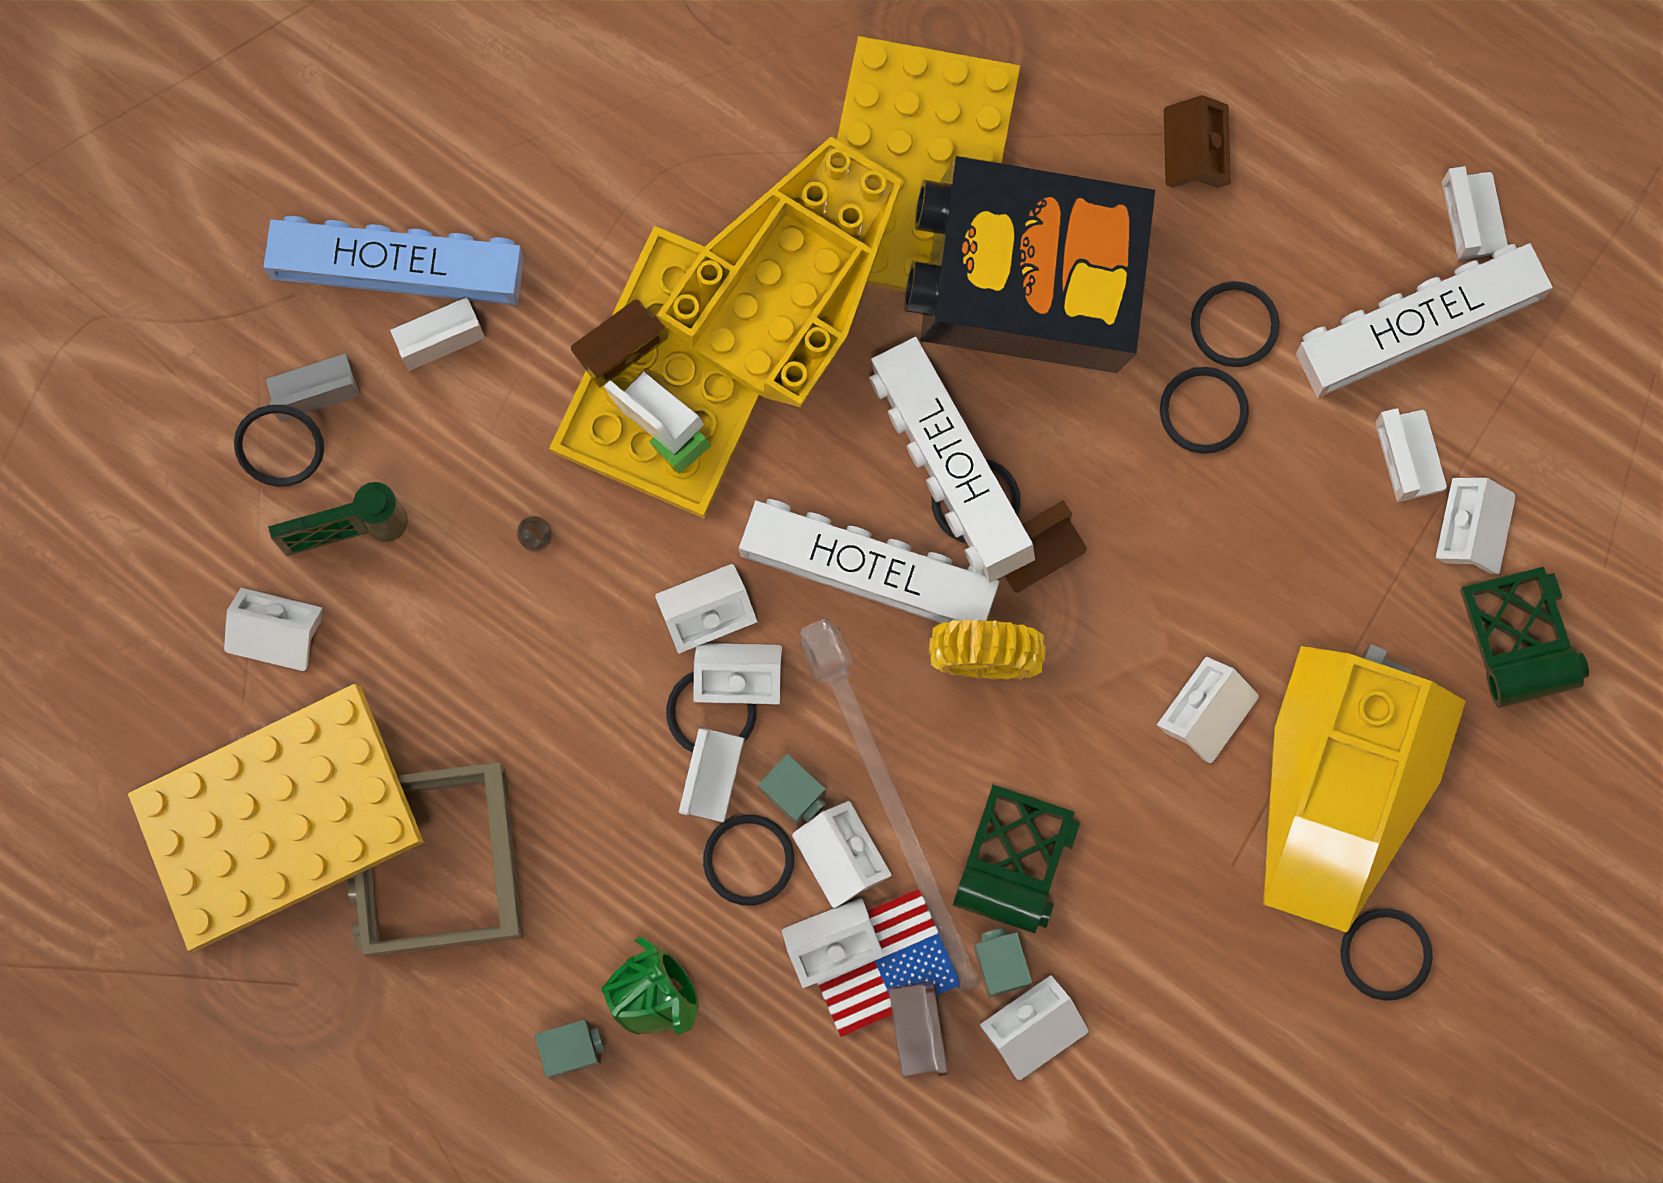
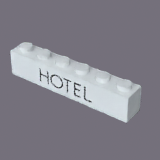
M1531 243L1517 248L1515 244L1505 246L1492 254V260L1479 265L1477 260L1468 262L1454 271L1455 276L1444 281H1441L1439 277L1429 279L1416 288L1418 292L1403 298L1401 293L1395 294L1378 304L1380 308L1365 315L1364 310H1359L1344 317L1340 321L1342 325L1327 331L1326 327L1323 326L1302 337L1304 342H1301L1296 356L1316 397H1322L1544 300L1553 287Z
M917 337L872 358L874 375L869 377L870 383L880 400L886 397L892 409L888 410V415L898 433L905 431L911 443L907 445V449L917 468L924 465L930 475V478L926 479V483L934 500L937 503L943 500L950 511L945 514V517L954 536L957 538L963 535L969 548L964 551L975 573L982 570L990 583L1034 561L1035 555L1032 541Z
M767 499L766 504L755 501L739 546L740 557L939 623L951 622L952 620L964 621L965 619L988 620L999 581L994 580L989 583L982 570L975 573L971 566L968 567V570L951 565L952 560L938 553L929 552L927 557L911 552L912 547L898 540L888 539L886 544L871 539L872 534L859 527L847 526V529L844 530L830 525L831 520L820 514L808 512L806 517L792 513L790 512L791 507L777 500Z

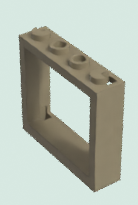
M501 762L397 775L404 794L485 784L500 926L380 941L373 868H370L355 875L354 879L348 880L349 901L351 906L357 905L359 922L352 923L355 949L361 948L363 956L374 958L523 939L506 772Z

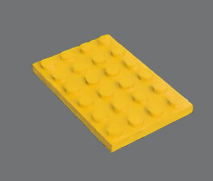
M858 36L837 140L902 179L898 196L866 285L906 292L912 262L930 263L934 233L915 230L917 201L924 179L941 182L955 156L1002 164L1020 65Z
M654 225L612 316L633 300H639L651 317L654 315L657 317L658 312L704 246ZM663 324L667 340L613 378L611 382L622 391H625L645 372L700 417L704 425L699 431L706 437L711 447L679 474L654 450L649 442L653 437L625 415L615 404L604 386L599 388L587 371H585L549 450L552 454L704 519L761 396L693 354Z
M358 684L344 688L128 793L186 948L191 952H196L424 843L362 687Z

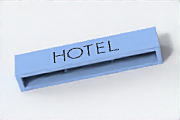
M285 216L283 221L270 219L263 268L271 280L452 299L468 297V300L518 305L524 255L520 245H515V242L510 239L495 237L491 238L490 242L474 241L472 236L461 233H451L448 238L432 236L431 232L422 229H409L407 233L391 232V229L386 226L375 224L367 225L366 229L350 228L349 224L337 220H327L324 225L308 223L307 219L297 216Z

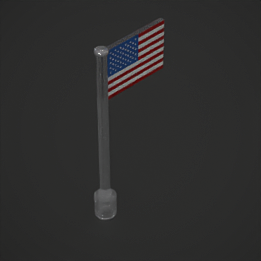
M826 618L812 623L799 631L802 641L799 643L815 681L824 679L826 685H831L919 887L915 891L867 911L884 957L818 982L839 1035L843 1037L893 1015L888 987L931 980L935 989V995L938 996L956 987L961 991L973 990L981 983V977L977 978L847 680V677L850 676L848 668L855 664L839 627L833 626L831 619Z

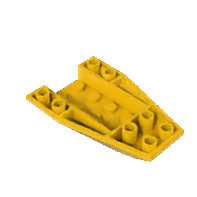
M831 136L701 250L658 312L657 318L693 354L760 396L801 407L848 337L898 196L902 179Z
M1305 646L1300 647L1274 726L1263 893L1264 906L1344 933L1348 932L1440 784L1466 700L1433 681L1349 653Z

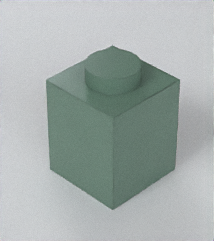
M789 754L758 784L759 791L796 826L803 819L809 822L815 818L826 805L822 800L826 795V789Z
M1000 928L980 935L982 942L974 945V951L988 998L1029 987L1032 984L1018 933L1015 932L1007 935L1006 928Z
M585 1019L534 1035L546 1078H557L601 1064L598 1054L605 1052L599 1028H590L589 1022Z

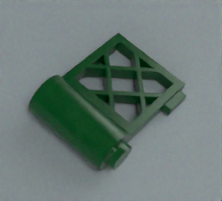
M371 482L361 486L355 494L353 503L268 526L271 539L286 556L367 533H370L371 536L379 541H394L405 532L408 518L401 503L386 484Z
M1540 567L1461 588L1460 592L1486 668L1489 691L1497 708L1583 687L1584 678L1589 677V667L1585 655L1582 652L1577 653L1568 639L1556 600L1562 598V593L1555 573L1547 575L1545 568ZM1537 581L1542 597L1536 608L1513 596L1520 584ZM1512 587L1509 593L1501 590L1504 588ZM1490 593L1504 602L1495 618L1478 610L1474 596ZM1508 603L1531 615L1522 632L1499 621ZM1543 604H1545L1547 613L1540 610ZM1535 618L1552 626L1556 640L1540 643L1526 634ZM1483 622L1490 625L1487 632L1485 631ZM1494 628L1517 640L1512 651L1493 656L1488 639ZM1521 643H1524L1525 645L1529 646L1526 648L1518 649Z
M992 785L952 906L1034 934L1038 926L1046 928L1054 903L1046 900L1063 847L1072 849L1080 823L1072 821L1075 812ZM997 798L1015 804L1022 818L1001 828L993 813ZM1025 808H1028V809L1033 810V811H1035V812H1033V813H1031V814L1028 815V813H1027V811L1025 810ZM1043 815L1063 820L1059 833L1043 842L1032 823L1033 820ZM989 822H991L995 831L985 835ZM1025 824L1036 845L1015 854L1005 833ZM997 837L1009 857L997 864L977 859L982 844ZM1055 844L1050 857L1046 847ZM1039 851L1047 865L1043 881L1026 875L1019 860ZM1012 864L1016 871L1004 867Z

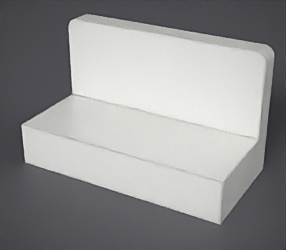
M1466 166L1448 169L1442 180V186L1458 261L1490 256L1499 249L1508 246L1493 174L1485 172L1467 175Z
M468 297L390 330L408 371L485 339Z
M645 372L625 391H622L610 380L604 386L615 404L625 415L674 455L704 425L696 413Z
M1397 408L1381 412L1375 424L1397 502L1443 492L1447 485L1426 411L1419 410L1400 415Z
M1452 478L1435 559L1445 564H1473L1490 574H1499L1513 512L1515 494L1489 478Z
M733 564L655 595L678 654L757 623L746 589Z
M240 588L227 609L224 650L227 653L305 671L309 664L311 639L321 623L323 608Z
M704 643L696 646L694 658V702L780 704L782 646Z
M1205 657L1160 719L1157 726L1165 734L1188 744L1204 761L1212 763L1256 703L1259 695L1235 669Z
M699 728L679 808L680 814H691L725 822L745 738Z
M850 801L823 811L796 830L792 835L833 908L841 906L860 892L874 887L892 876Z
M861 898L782 929L787 952L802 988L884 957L865 904Z
M1051 975L980 1024L985 1035L1002 1055L1017 1080H1021L1089 1031L1071 998Z

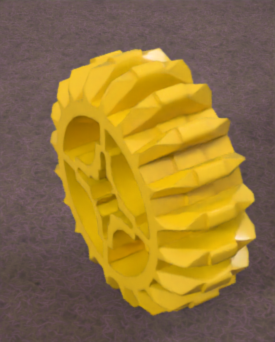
M981 619L943 622L933 628L932 638H930L929 642L931 666L951 675L978 679L1021 680L1041 673L1043 662H1045L1046 646L1044 645V635L1034 628L1012 624L1011 622L984 621Z

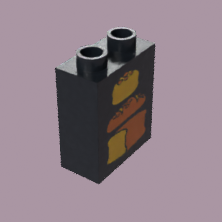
M955 156L941 182L923 180L917 201L915 230L934 233L930 263L912 262L905 292V312L923 314L920 341L1118 373L1137 354L1155 190Z

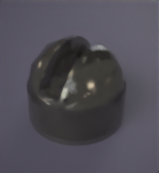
M530 516L519 524L517 537L525 549L537 552L545 549L550 544L552 531L545 519L539 516ZM531 525L544 535L539 540L532 533L525 530V527Z

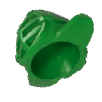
M638 936L634 941L645 948L646 951L628 958L605 983V986H602L601 991L604 994L606 1003L612 1012L614 1020L628 1032L640 1035L674 1029L675 1034L681 1035L691 1030L697 1015L699 1004L695 987L683 967L672 955L659 945ZM670 978L679 982L683 989L679 991Z

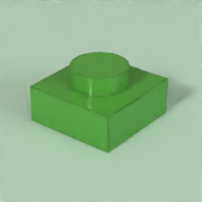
M699 430L675 455L654 437L649 441L654 450L679 474L711 447L706 437Z

